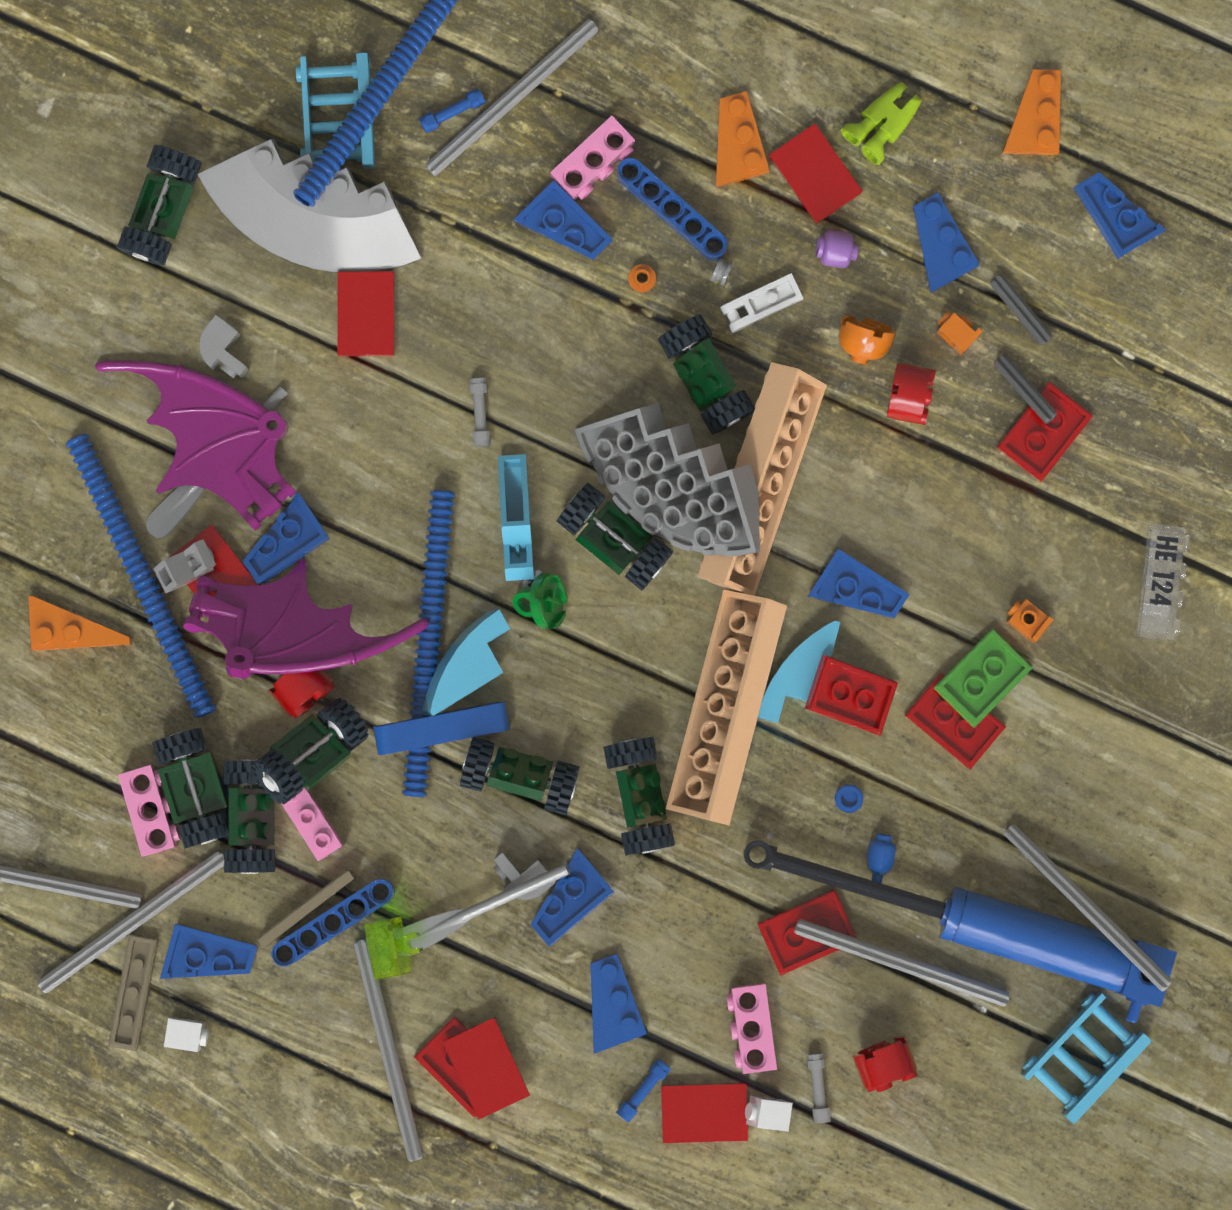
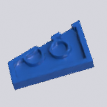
M1100 172L1074 187V190L1117 259L1166 231L1164 227L1156 224L1146 216L1147 213L1141 207L1137 208L1125 197V194Z
M554 180L514 219L515 222L591 260L596 259L613 242V239Z
M939 193L913 206L930 294L979 267L977 259Z
M299 492L292 498L293 501L286 510L281 512L276 518V522L267 534L261 537L243 560V563L258 585L264 584L330 539Z
M838 549L807 597L894 619L910 594Z
M578 848L568 864L570 874L559 879L530 924L549 947L614 893L612 888Z
M175 924L160 979L250 974L258 946Z
M618 954L591 963L593 1047L595 1054L646 1035L647 1032Z

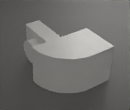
M217 315L213 317L201 334L199 343L201 356L213 371L221 362L222 366L220 369L230 377L234 378L237 374L243 379L249 369L228 353L241 335Z
M204 540L193 543L185 551L164 559L153 569L165 593H168L214 570L213 567L216 564L211 549L206 546Z
M501 853L494 859L497 863L493 867L503 880L509 878L511 881L503 889L504 891L548 872L539 860L521 874L504 853ZM556 881L517 899L527 900L536 898L555 884Z

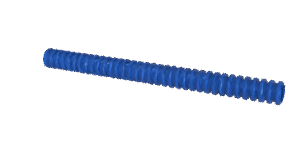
M428 0L429 3L424 5V10L419 12V17L414 19V23L409 27L410 30L405 32V37L400 39V44H397L395 50L390 53V57L385 61L386 64L381 66V71H378L376 78L371 80L372 85L366 87V91L361 94L362 99L357 100V105L352 107V112H349L347 119L342 121L343 126L337 128L338 133L332 135L333 140L328 141V147L323 148V154L318 155V161L313 162V168L308 169V175H304L303 181L299 182L298 188L294 189V197L300 203L308 207L315 206V200L320 199V193H324L326 190L325 186H329L330 179H334V172H339V165L345 163L344 158L350 156L349 151L351 152L355 149L354 145L359 143V138L364 136V131H367L369 124L374 122L373 117L379 115L378 110L384 108L383 103L388 102V97L393 95V90H396L398 83L403 81L402 76L407 75V69L412 68V63L417 61V56H420L422 49L426 48V42L431 41V36L436 34V29L440 28L441 22L445 21V15L450 14L451 9L455 7V2L459 0Z
M84 433L75 436L67 441L66 447L71 449L69 453L75 457L73 462L78 464L77 470L82 472L81 479L86 480L84 485L86 488L89 487L88 493L94 497L92 502L97 504L95 507L96 511L101 512L99 517L104 519L103 525L108 527L107 534L112 536L110 540L116 544L114 549L119 551L118 557L123 559L121 564L123 567L126 566L127 570L125 572L131 576L129 581L134 583L133 589L138 591L136 596L141 598L142 602L140 604L146 608L144 613L149 614L148 621L153 623L151 628L156 630L155 636L161 640L159 645L164 646L163 653L168 655L166 658L167 662L172 663L170 668L175 670L174 676L180 680L178 685L183 687L181 691L187 695L185 700L190 702L189 708L195 712L193 717H203L217 708L216 704L211 702L213 697L208 696L209 689L204 687V684H206L205 680L200 679L202 674L197 672L198 666L192 662L194 657L189 655L191 651L185 647L187 642L182 640L183 634L177 630L180 627L174 623L175 617L170 615L172 610L167 608L168 602L163 600L165 595L163 592L160 593L159 589L161 587L155 583L157 578L152 576L153 570L148 568L150 563L145 561L146 555L140 551L142 546L137 545L138 538L133 536L135 533L134 529L129 528L131 523L126 521V513H122L124 508L118 504L119 498L114 496L116 491L111 489L112 483L107 481L109 476L107 473L104 474L105 468L99 464L101 459L96 457L97 451L92 449L94 444L89 442V434Z
M433 490L430 492V495L433 496L432 500H429L432 509L428 511L431 514V517L428 518L430 526H427L429 535H426L428 544H425V548L428 551L424 553L427 561L423 563L426 566V570H423L425 579H422L424 587L421 588V592L424 593L420 597L423 604L419 606L422 614L418 616V618L427 619L429 625L425 630L417 634L419 640H416V644L419 646L418 649H415V653L418 654V657L414 659V662H417V667L413 669L416 671V675H413L415 684H412L414 693H411V697L414 699L413 702H410L413 710L409 711L412 719L425 716L422 712L429 684L437 669L436 664L440 662L437 660V655H440L438 647H441L439 638H442V634L439 632L440 629H443V625L440 622L444 620L441 612H444L445 609L442 607V603H445L443 594H446L444 585H447V581H444V579L448 576L445 569L449 567L446 559H449L447 550H450V546H448V542L451 541L449 533H452V529L449 526L453 524L450 516L454 513L451 511V507H454L452 498H455V493L446 490ZM429 746L411 749L408 755H405V759H408V762L404 764V767L407 768V772H404L403 775L406 777V781H403L405 790H402L404 796L423 798L427 796V792L424 791L425 787H428V783H425V781L429 778V775L426 774V770L430 768L427 765V761H430L428 752H431Z

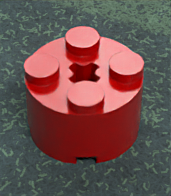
M897 363L887 418L926 425L928 409L924 408V406L928 407L930 405L933 388H929L928 385L933 386L936 370Z
M325 670L284 674L272 685L273 688L269 689L268 692L290 717L293 716L297 719L299 716H304L315 706L312 702L314 699L317 701L321 697L324 698L335 686L332 684L333 679Z
M906 1036L895 1037V1043L892 1044L886 1042V1040L860 1050L857 1052L858 1055H852L864 1089H867L868 1092L875 1090L881 1092L893 1087L892 1082L902 1080L904 1082L918 1076L916 1071L918 1068Z

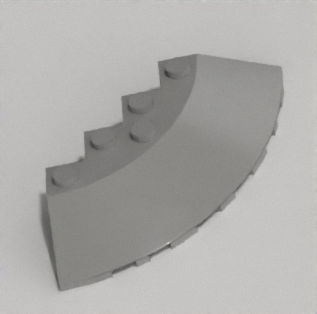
M270 139L198 174L212 200L237 229L269 252L290 262L312 269L335 273L376 272L403 266L422 258L387 181L360 192L350 168L347 167L336 172L334 179H330L329 186H325V192L320 193L321 197L319 200H315L316 204L314 207L305 206L294 197L293 191L298 188L299 182L303 181L304 175H308V169L313 168L315 159L312 153H309L286 164L275 139Z
M659 403L574 429L587 462L592 461L599 475L597 479L601 486L605 485L613 495L612 500L625 514L629 513L642 524L644 530L653 536L658 535L679 549L696 551L708 556H741L760 551L759 491L751 464L727 470L720 443L697 450L689 423L666 429Z

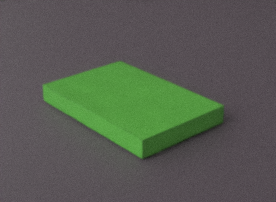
M992 628L934 689L974 728L1033 667Z

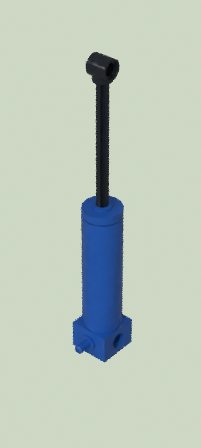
M759 840L751 841L743 850L744 861L752 868L763 869L769 872L772 868L938 918L940 919L939 925H941L940 939L952 940V942L1114 991L1116 994L1125 996L1126 1000L1131 1001L1126 1020L1129 1022L1137 1023L1142 1005L1162 1006L1166 990L1161 991L1148 978L1143 980L1141 971L1100 930L969 890L966 891V889L956 886L953 888L950 897H947L945 902H941L777 852L778 847ZM756 846L762 847L766 853L764 860L759 863L753 862L749 856L751 849ZM1131 939L1170 977L1177 952Z

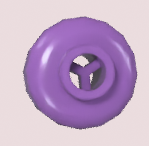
M830 229L824 235H819L816 245V257L820 258V262L823 265L844 269L850 264L851 260H856L858 244H854V238L851 233Z

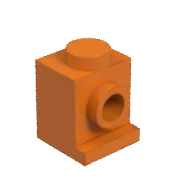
M950 311L938 322L941 327L937 334L960 355L983 332L980 328L974 331L972 329V322L964 315L958 316Z
M1025 599L1022 603L1016 601L1009 609L1007 614L1010 618L1006 623L1030 642L1035 643L1053 619ZM1025 614L1033 616L1034 620L1031 624L1024 622Z

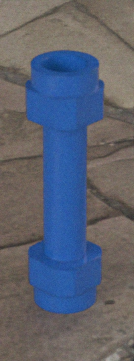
M479 88L466 93V98L433 115L429 112L419 118V121L427 134L438 129V124L471 107L475 110L486 102Z
M659 1058L650 1067V1074L628 1102L624 1100L616 1111L628 1123L637 1114V1107L659 1079L663 1080L671 1070Z

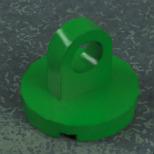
M540 573L535 577L531 587L521 588L514 595L512 600L513 607L519 614L525 617H533L535 623L541 629H556L566 617V611H563V604H567L565 585L558 575ZM522 598L528 599L530 606L526 605Z

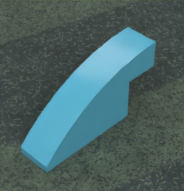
M526 454L498 456L501 528L506 581L534 579Z
M500 609L490 610L475 620L447 650L429 684L422 708L425 716L436 715L503 673L487 644L510 629Z
M833 621L812 634L781 664L764 693L758 715L759 719L778 723L785 696L807 702L821 656H832L840 626L839 621Z

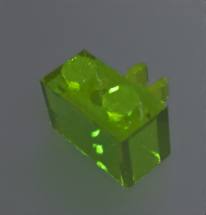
M401 916L364 924L374 980L411 973L408 954L414 955L423 951V947L413 948L411 940L412 938L419 937L420 933L412 932L404 935Z

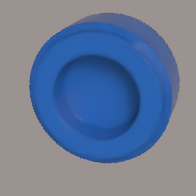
M844 785L835 793V804L842 812L853 813L862 806L863 794L854 785Z

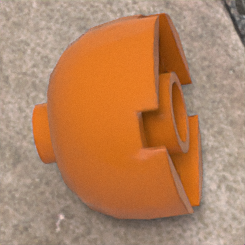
M855 315L842 316L838 332L839 343L846 353L852 355V361L867 364L868 360H878L890 351L897 332L896 330L891 331V326L864 317L863 320L854 321Z

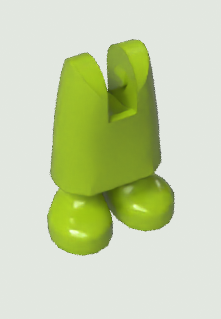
M902 81L888 89L861 112L863 121L860 123H847L840 130L848 142L854 146H859L870 131L874 129L877 133L866 141L861 147V151L875 165H880L884 161L883 147L886 141L894 143L922 102L915 95L905 104L902 110L894 104L908 87Z

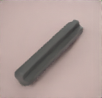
M999 274L991 280L990 285L1038 344L1044 345L1052 338V334L1004 275Z
M1003 354L995 360V367L1046 424L1051 422L1057 416L1056 411L1009 357Z

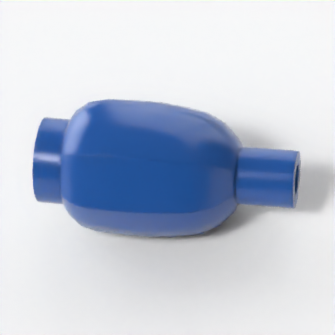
M876 833L875 839H872L869 843L867 867L872 873V881L882 883L883 875H886L892 869L896 853V846L892 842L893 836Z

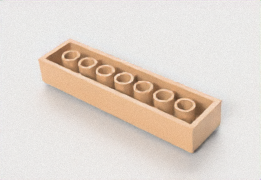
M771 362L764 378L760 396L756 401L750 425L747 427L741 451L737 456L735 468L751 464L759 491L760 551L741 556L704 555L700 563L698 577L729 591L755 596L827 387L826 384L798 368Z
M723 589L666 809L730 825L787 605L768 598Z

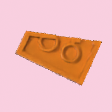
M1032 70L1002 154H1059L1061 70Z
M747 91L720 98L716 188L770 172Z

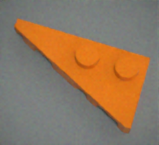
M28 596L31 651L131 645V639L128 636L39 598Z

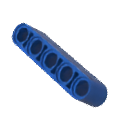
M626 158L620 162L617 171L618 180L628 191L705 258L717 261L724 257L727 249V240L720 231L635 158ZM626 167H634L638 174L633 179H627L623 176L622 171ZM648 185H654L659 189V193L655 197H648L644 194L643 190ZM674 203L678 205L680 212L677 215L670 216L665 212V206ZM693 221L701 226V230L697 234H690L685 226ZM711 240H717L721 243L722 249L716 253L710 252L707 249V243Z
M506 701L439 713L434 716H423L374 726L373 730L378 755H385L510 730Z
M378 879L360 889L279 941L271 952L273 961L277 965L285 967L297 962L390 902L395 894L393 884L389 880ZM379 883L385 884L389 889V895L384 900L377 899L374 895V888ZM354 899L362 900L365 905V910L361 915H355L350 910V903ZM334 914L340 918L341 925L338 930H330L327 927L326 919L329 915ZM306 930L314 931L317 936V941L313 946L306 945L302 940V935ZM282 945H287L292 949L293 956L289 961H283L279 958L278 950Z

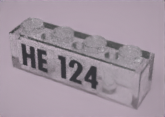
M1159 524L1148 526L1136 638L1172 641L1174 640V635L1178 636L1180 619H1176L1177 607L1181 608L1183 602V591H1179L1180 579L1184 580L1186 575V563H1182L1183 552H1187L1189 547V535H1185L1186 528Z

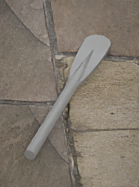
M279 386L263 403V406L267 410L272 411L288 393ZM181 486L176 488L148 516L146 521L148 532L157 538L168 536L191 510L205 488L197 486Z
M563 864L466 909L438 914L399 929L393 935L392 946L397 954L405 957L420 952L451 935L470 919L569 875V867L567 864Z

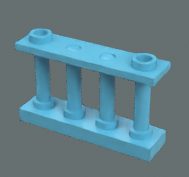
M356 53L357 62H352V65L308 67L306 56L300 57L301 65H296L297 82H302L305 148H300V157L312 153L315 161H318V155L323 154L322 150H313L312 134L338 133L337 128L343 126L342 121L311 123V106L357 105V100L362 99L361 94L366 91L368 85H371L368 53ZM353 76V79H358V89L353 90V93L310 95L309 79ZM372 123L369 124V129L364 131L365 134L361 138V145H356L353 151H349L350 156L344 158L345 160L357 159V162H362L364 169H375Z
M1100 992L1096 995L1093 993L1089 994L1081 1003L1083 1009L1037 1058L1034 1055L1031 1056L1022 1066L1024 1071L1021 1075L1026 1080L1035 1075L1065 1104L1064 1108L1066 1110L1062 1114L1073 1124L1080 1119L1152 1042L1143 1032L1139 1031L1137 1034L1134 1032L1130 1033L1100 1004L1106 997ZM1091 1013L1123 1041L1122 1045L1124 1048L1118 1055L1108 1052L1081 1026ZM1072 1033L1104 1062L1103 1066L1105 1069L1098 1076L1096 1074L1091 1075L1061 1046ZM1053 1054L1084 1083L1083 1087L1085 1090L1078 1097L1076 1095L1072 1096L1042 1067Z

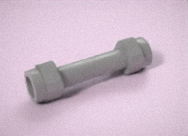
M486 378L469 379L470 394H473L476 430V432H473L474 447L491 446L490 431H487L484 397V394L487 393Z
M823 1053L807 1054V1067L811 1069L815 1108H812L814 1123L831 1122L830 1107H826L822 1068H825Z

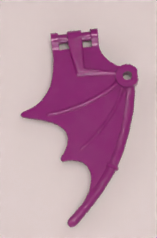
M102 360L95 364L96 370L100 372L129 371L141 374L152 380L161 392L160 405L155 413L147 419V423L161 426L171 431L176 438L177 447L174 460L156 489L158 494L181 486H197L208 489L228 502L256 531L261 526L260 522L267 516L271 517L282 506L281 502L288 496L291 498L296 493L295 489L279 474L276 467L275 452L277 442L284 438L288 432V422L278 412L269 411L240 390L204 373L185 368L182 364L177 366L151 361ZM272 422H277V428L272 431L269 430V425ZM276 482L280 489L272 495L267 489ZM256 502L260 508L252 515L247 508Z
M302 559L289 574L265 585H230L216 582L206 576L199 577L196 584L197 593L193 594L189 606L190 616L186 617L183 627L192 633L208 632L216 636L227 651L225 665L228 675L245 679L252 675V673L289 674L331 669L348 664L355 665L358 661L384 652L422 632L428 627L429 622L425 618L419 619L404 629L386 636L368 637L356 633L350 624V615L353 608L351 604L335 609H323L312 602L306 585V561ZM217 592L216 597H212L208 593ZM208 617L209 619L208 622H204L200 618Z

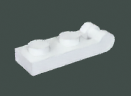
M791 273L720 308L723 315H727L731 323L729 324L731 332L735 333L802 301L804 298ZM744 306L748 315L740 318L737 309Z

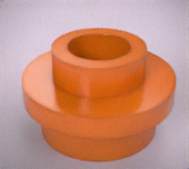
M637 265L629 272V285L636 292H648L656 283V274L648 265ZM641 273L646 274L648 277L644 283H640L637 280V276Z

